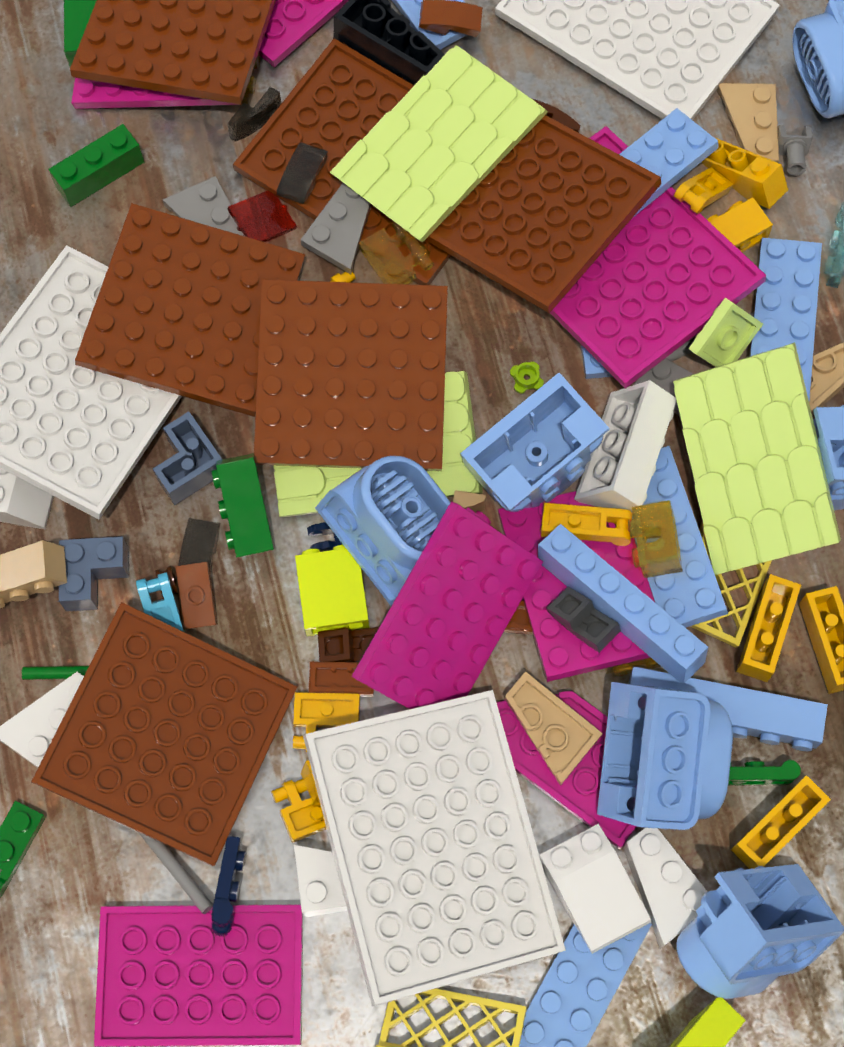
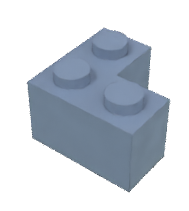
M190 412L185 413L163 427L168 442L177 454L153 468L158 482L174 505L213 481L211 470L217 469L216 461L223 460Z
M123 536L59 540V545L64 546L67 583L59 586V603L66 612L98 610V579L129 578V547Z

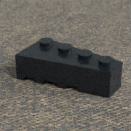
M349 0L334 16L333 39L335 38L412 85H415L423 75L426 76L445 55L421 31L416 32L410 26V21L403 14L399 15L394 11L388 0Z

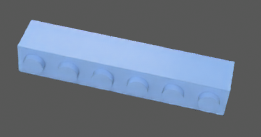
M562 524L558 525L538 544V558L543 561L542 566L567 587L592 600L594 609L618 622L620 632L681 684L684 685L705 663L709 648L706 644Z
M635 666L631 670L628 684L700 693L707 699L720 703L729 715L734 738L745 739L749 735L759 737L760 742L769 745H779L780 742L792 744L793 749L799 751H812V748L816 749L823 743L828 704L691 677L683 685L670 673Z

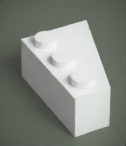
M79 672L74 673L0 726V741L38 768L84 676Z
M644 828L626 842L623 850L636 886L643 899L645 909L651 918L659 949H661L679 935L698 916L696 910L702 905L701 899L707 890L658 828Z
M294 845L302 914L307 917L347 911L333 852Z

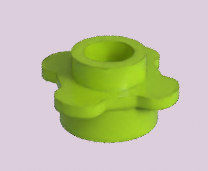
M524 362L511 368L510 375L514 377V390L517 393L523 394L526 390L533 388L538 390L543 386L544 381L539 376L540 367L536 362ZM528 375L530 378L526 380L524 376Z

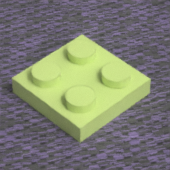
M724 298L721 304L714 310L713 315L704 328L696 335L689 350L715 367L737 361L763 326V323L727 298Z

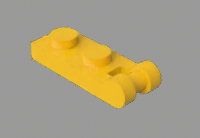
M710 167L683 182L676 190L674 197L680 202L684 200L691 206L690 209L698 215L705 207L727 195L734 183Z
M544 503L541 537H547L558 525L562 524L580 540L612 542L617 546H627L631 543V532L628 531V528L632 524L633 514L626 509ZM606 522L614 523L616 528H606Z

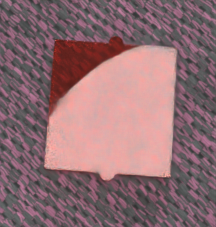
M269 190L228 206L227 209L236 222L238 231H242L245 237L262 242H267L297 228L296 223L287 212V206L283 205L279 198Z

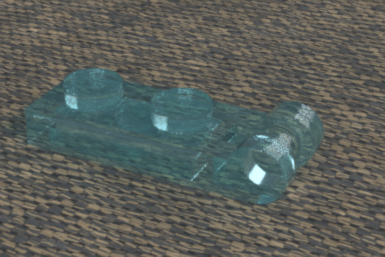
M844 202L835 218V224L839 230L833 231L829 247L834 248L833 256L827 257L823 272L828 274L826 286L837 289L844 276Z

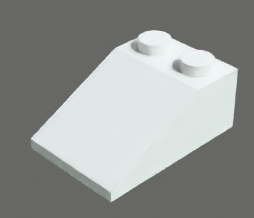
M599 824L540 854L546 877L591 954L651 923V918L616 851Z

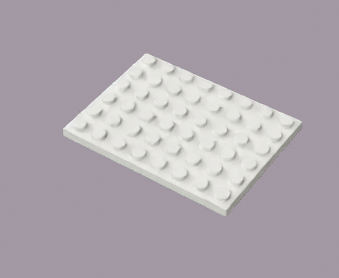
M501 0L495 7V15L659 118L664 119L678 108L693 120L718 89L719 84L725 80L777 14L780 4L773 0Z
M66 245L0 333V468L100 520L182 396L75 365V358L108 266Z
M493 690L319 730L303 736L372 1006L566 951Z

